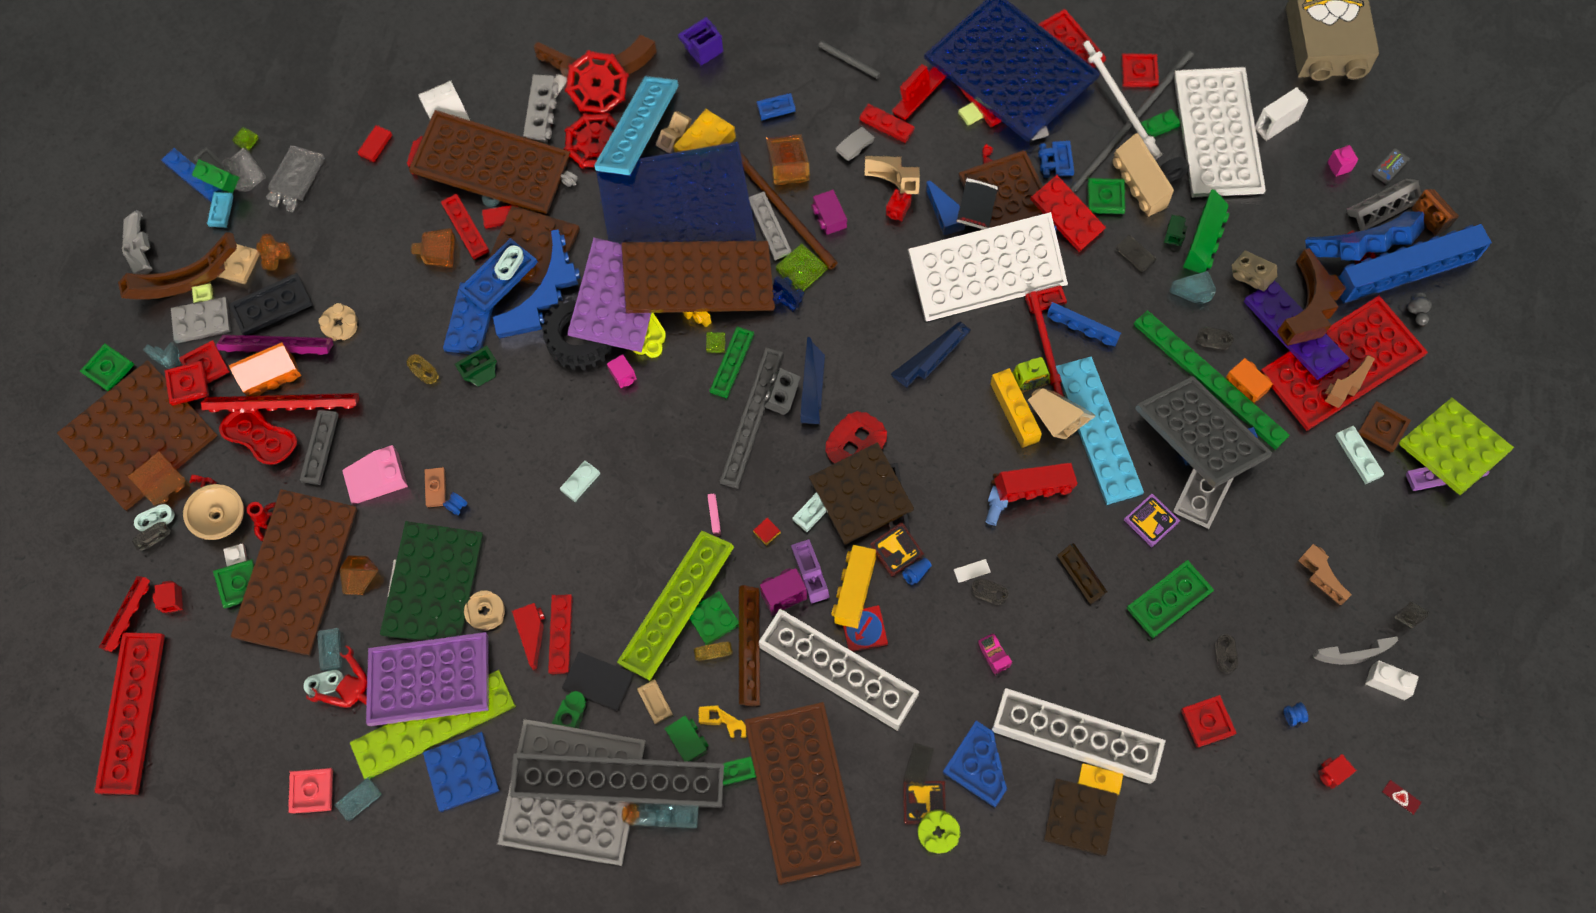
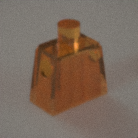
M451 228L425 232L422 234L421 243L411 244L412 254H420L425 264L453 268L455 235Z

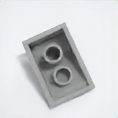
M1193 469L1173 513L1209 529L1233 478L1213 488Z

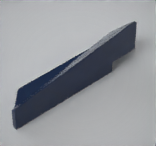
M958 322L892 372L891 376L906 388L918 375L925 380L971 329L962 322Z
M807 337L800 417L801 423L820 424L819 409H821L825 354L812 342L810 337Z

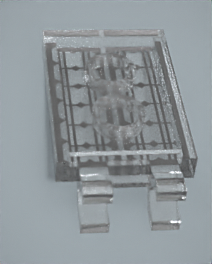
M291 145L268 185V189L271 191L266 197L268 200H271L269 204L277 207L280 197L285 198L283 204L287 205L286 210L293 212L296 207V200L304 198L324 162V155Z

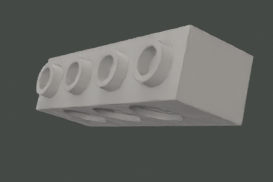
M533 75L523 134L524 138L547 145L548 139H551L552 136L550 126L554 123L555 94H558L559 85L556 83L554 76Z

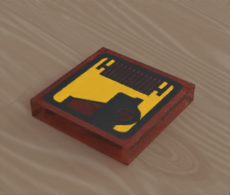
M902 522L869 544L872 549L876 550L877 557L891 577L924 555Z
M903 781L904 824H919L924 815L933 810L946 811L945 781Z

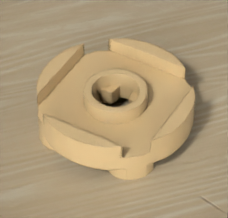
M337 303L322 314L319 318V324L327 338H332L333 341H336L335 339L347 340L356 332L358 318L350 307ZM342 320L343 324L335 326L336 321Z
M479 591L470 597L468 604L464 607V615L467 622L475 630L488 631L503 622L505 606L498 595L490 591ZM484 606L490 609L487 615L480 614Z

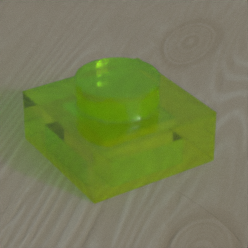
M242 127L232 141L234 144L249 151L259 137L254 132Z
M725 332L707 333V353L725 352Z

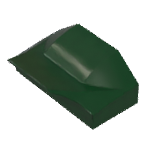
M487 345L454 364L464 381H470L478 387L496 377L495 365L497 361Z

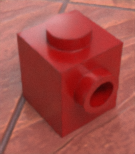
M164 581L160 585H155V592L152 597L156 609L162 613L183 610L182 587L173 581Z
M1341 754L1334 760L1330 757L1321 764L1323 768L1318 773L1320 774L1321 781L1333 789L1356 772V769Z

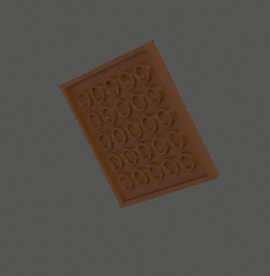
M149 360L144 362L57 432L61 439L126 511L218 436L187 402L173 406L169 403L166 379Z

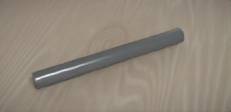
M823 41L819 43L821 49L874 78H879L880 72Z

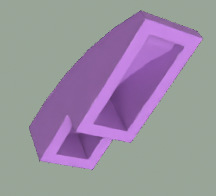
M810 540L791 545L802 581L807 588L810 603L830 598Z

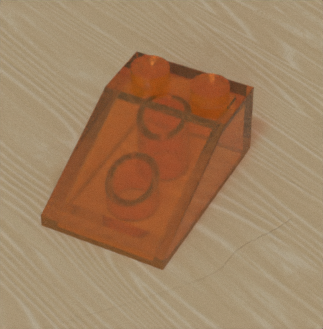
M801 134L766 138L774 185L810 181L809 161Z

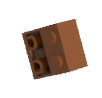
M1434 189L1424 190L1412 208L1413 212H1424V224L1435 236L1452 226L1459 217Z

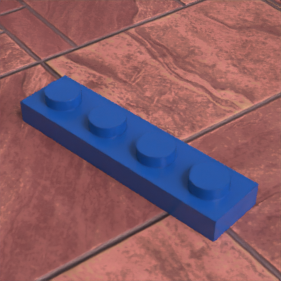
M175 148L161 159L166 166L210 202H212L214 192L224 191L191 176L196 165Z
M1052 302L1047 314L1053 321L1066 324L1070 329L1079 330L1088 337L1097 338L1106 345L1115 347L1121 335L1120 332L1054 302Z

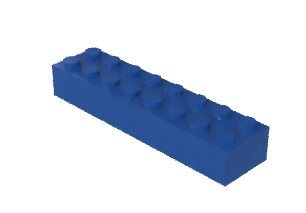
M1482 224L1476 226L1469 225L1461 231L1457 232L1454 230L1442 237L1435 236L1424 243L1420 241L1408 248L1401 247L1393 253L1389 254L1386 252L1375 259L1367 258L1359 264H1349L1338 277L1346 288L1340 298L1343 304L1477 261L1492 242Z

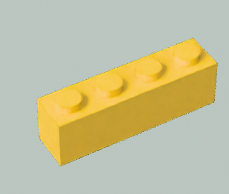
M1010 368L993 374L990 384L1021 448L1039 442L1042 433Z
M853 545L852 551H848L846 556L848 566L847 569H843L841 576L843 585L842 587L839 586L836 598H839L838 604H834L832 610L835 624L858 629L876 560L875 549Z

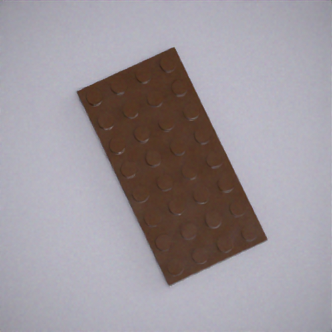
M434 110L409 171L422 177L547 215L560 183L561 174L563 175L570 158V151Z
M768 241L621 243L626 313L774 310L775 308Z
M280 489L230 636L231 638L303 655H311L357 512L356 506Z
M824 702L744 720L779 884L861 866Z

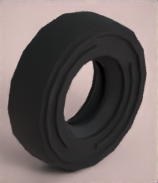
M1176 157L1162 164L1160 169L1167 180L1172 182L1184 176L1190 169V165L1186 158Z

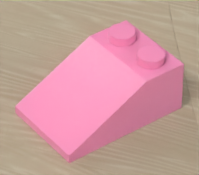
M393 445L373 451L342 470L352 505L408 487L399 453Z

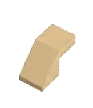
M678 111L674 112L669 127L661 130L656 146L671 154L674 151L673 146L688 130L692 119Z

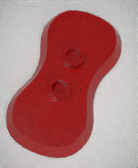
M240 409L239 411L230 412L219 426V432L224 439L248 447L254 457L264 464L275 465L284 461L297 444V438L291 430L268 423L259 410L247 411V409Z

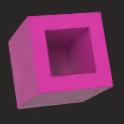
M1348 145L1334 150L1328 160V164L1334 175L1339 176L1352 171L1358 158L1351 146Z
M623 354L607 363L609 372L620 388L629 386L636 380L635 372Z

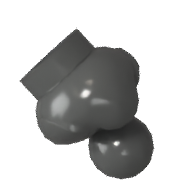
M1415 293L1410 297L1411 301L1407 306L1408 310L1412 314L1417 315L1416 323L1418 325H1426L1429 322V316L1426 313L1431 310L1432 303L1425 293Z

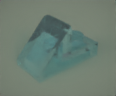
M173 342L164 351L157 346L153 348L148 344L143 349L150 358L168 369L180 366L179 349Z

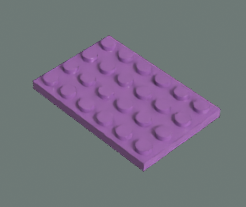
M593 238L569 326L568 336L642 352L651 313H626L621 244Z
M486 632L368 648L366 724L368 726L489 710L488 634Z

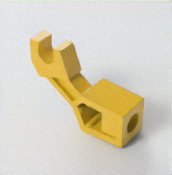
M719 706L699 707L700 725H720L723 722L727 725L731 738H734L736 730H741V737L746 738V726L742 720H737L721 710ZM710 712H718L719 719H710Z

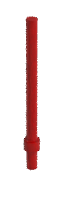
M1032 291L1029 294L1050 372V384L1053 385L1056 393L1063 396L1060 384L1062 380L1055 365L1037 291Z

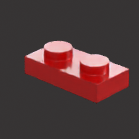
M1061 285L1037 291L1042 311L1049 309L1052 302L1060 306L1067 303ZM1026 294L1025 299L1030 313H1034L1030 294Z

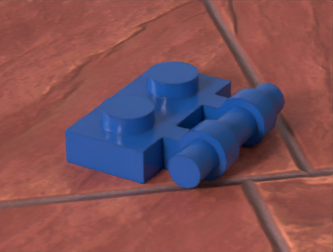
M1070 141L1052 142V148H1047L1045 143L1039 145L1040 150L1038 154L1042 163L1040 169L1043 172L1044 178H1049L1050 171L1055 170V176L1074 175ZM1053 156V162H1048V157Z

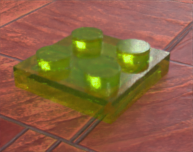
M802 243L775 266L776 270L800 292L804 291L827 270V266Z

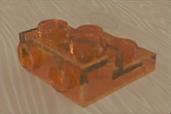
M160 451L128 476L154 506L158 503L160 505L164 504L170 499L168 495L172 491L177 493L186 486L183 483L186 479Z

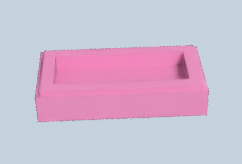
M708 494L713 536L718 537L721 535L716 495Z

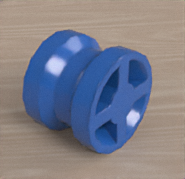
M452 492L450 499L445 501L443 506L458 516L461 513V508L465 507L468 503L461 496Z
M1296 703L1293 707H1284V715L1290 726H1295L1298 722H1308V713L1303 703Z

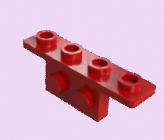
M921 64L900 86L902 100L892 110L893 114L906 120L948 76V71L935 65L928 72L927 66Z

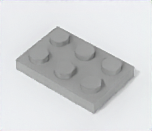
M226 297L171 308L173 338L176 344L231 333L229 304Z

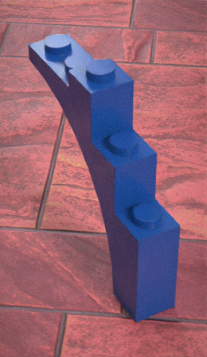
M1404 212L1388 223L1355 233L1307 237L1305 239L1306 249L1310 248L1316 257H1341V260H1361L1367 252L1386 253L1392 245H1412L1424 230V212Z
M559 229L551 231L552 256L548 271L541 285L521 305L493 317L498 338L542 330V324L545 321L543 313L539 312L549 310L552 307L558 308V302L563 301L561 290L557 291V289L579 285L578 279H581L579 268H575L574 264L570 263L568 252H564L563 246L566 245L564 234L561 235Z

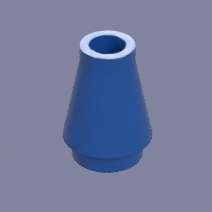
M923 558L906 567L902 575L910 585L917 584L932 565L927 558Z

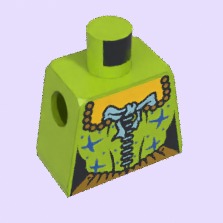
M1042 357L1016 365L1012 372L1021 392L1050 384L1049 372Z

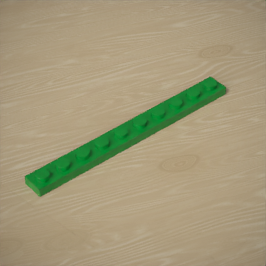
M1148 310L1134 322L1135 327L1187 373L1194 376L1213 396L1250 428L1254 427L1256 434L1273 449L1276 450L1290 436Z

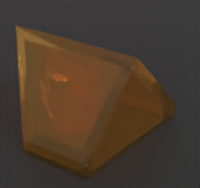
M347 556L340 567L343 594L363 595L364 590L379 570L368 556Z

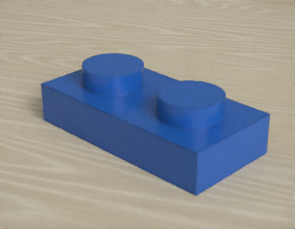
M791 93L757 101L761 120L795 112Z

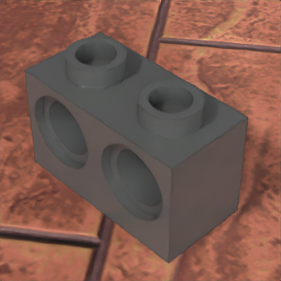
M782 368L776 373L773 372L769 379V383H771L770 389L766 390L763 400H766L764 407L782 415L790 411L801 376ZM780 379L786 382V386L781 384ZM775 396L780 398L781 403L775 400Z

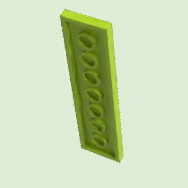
M701 530L617 661L620 666L651 680L732 552L734 546L731 543Z
M500 670L489 674L488 711L390 723L349 743L364 779L368 780L516 707Z

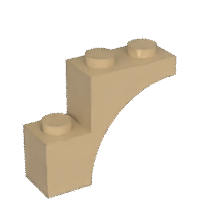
M865 156V176H875L889 180L900 189L901 194H904V192L907 194H919V167H901V157Z

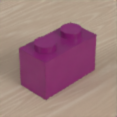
M834 190L813 196L811 207L814 215L817 214L819 217L818 223L821 230L824 229L828 235L847 228V218Z

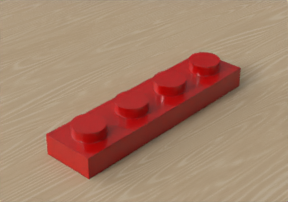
M455 194L441 201L442 206L473 260L490 252L458 195Z
M136 576L98 648L112 652L113 649L118 647L122 632L126 631L130 625L129 619L132 613H135L139 608L140 598L149 589V579Z
M552 595L549 674H568L570 671L572 595Z

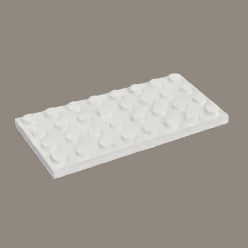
M1245 67L1175 71L1174 81L1185 155L1190 165L1188 175L1191 196L1207 197L1211 189L1216 190L1220 196L1264 194L1266 189Z
M1051 212L908 249L925 321L1026 296V294L1032 291L1068 285Z

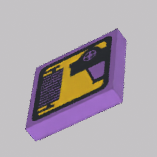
M1153 494L1146 498L1124 519L1151 547L1157 544L1180 522Z

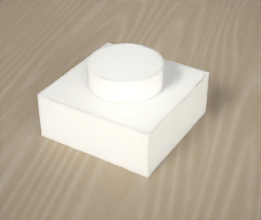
M244 544L223 549L227 566L248 560Z

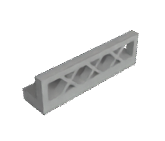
M1406 178L1348 208V215L1357 218L1360 231L1367 230L1415 205L1421 196L1418 180ZM1414 190L1416 198L1410 201L1408 200L1409 194ZM1401 199L1399 207L1393 208L1395 200ZM1381 207H1387L1384 215H1377ZM1367 214L1372 215L1369 222L1365 224L1363 216Z

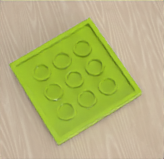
M1450 398L1399 443L1401 447L1459 495H1462L1514 448L1453 398Z

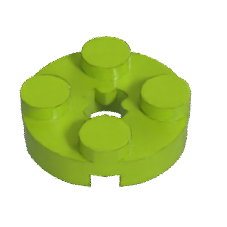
M933 810L924 815L918 826V837L921 844L928 851L945 853L958 844L960 836L959 824L950 813L943 810ZM937 826L945 829L941 837L933 835V831L936 830Z

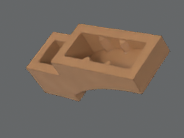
M1367 355L1353 374L1343 380L1337 379L1334 384L1330 383L1325 391L1328 394L1325 402L1339 408L1348 394L1354 396L1360 389L1375 358Z
M1313 544L1298 561L1314 573L1309 580L1342 605L1352 594L1341 585L1331 571L1327 562L1329 556L1326 555V552L1321 547Z

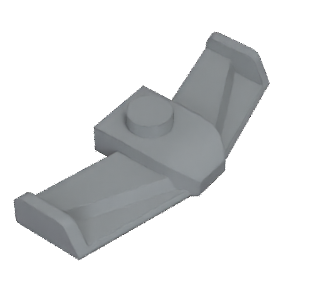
M135 210L123 219L122 252L133 274H148L153 271V268L150 266L144 252L150 248L148 235L142 231L140 232L142 212Z

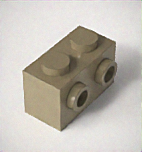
M1245 250L1232 264V273L1236 280L1243 281L1255 289L1258 288L1265 291L1277 278V265Z

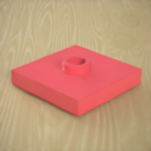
M333 769L290 771L288 813L332 811Z

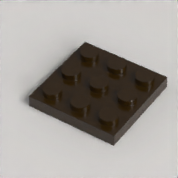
M1056 778L1043 841L1106 856L1118 793Z

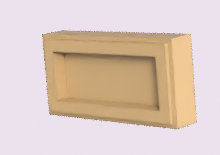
M655 679L637 688L655 725L673 716Z

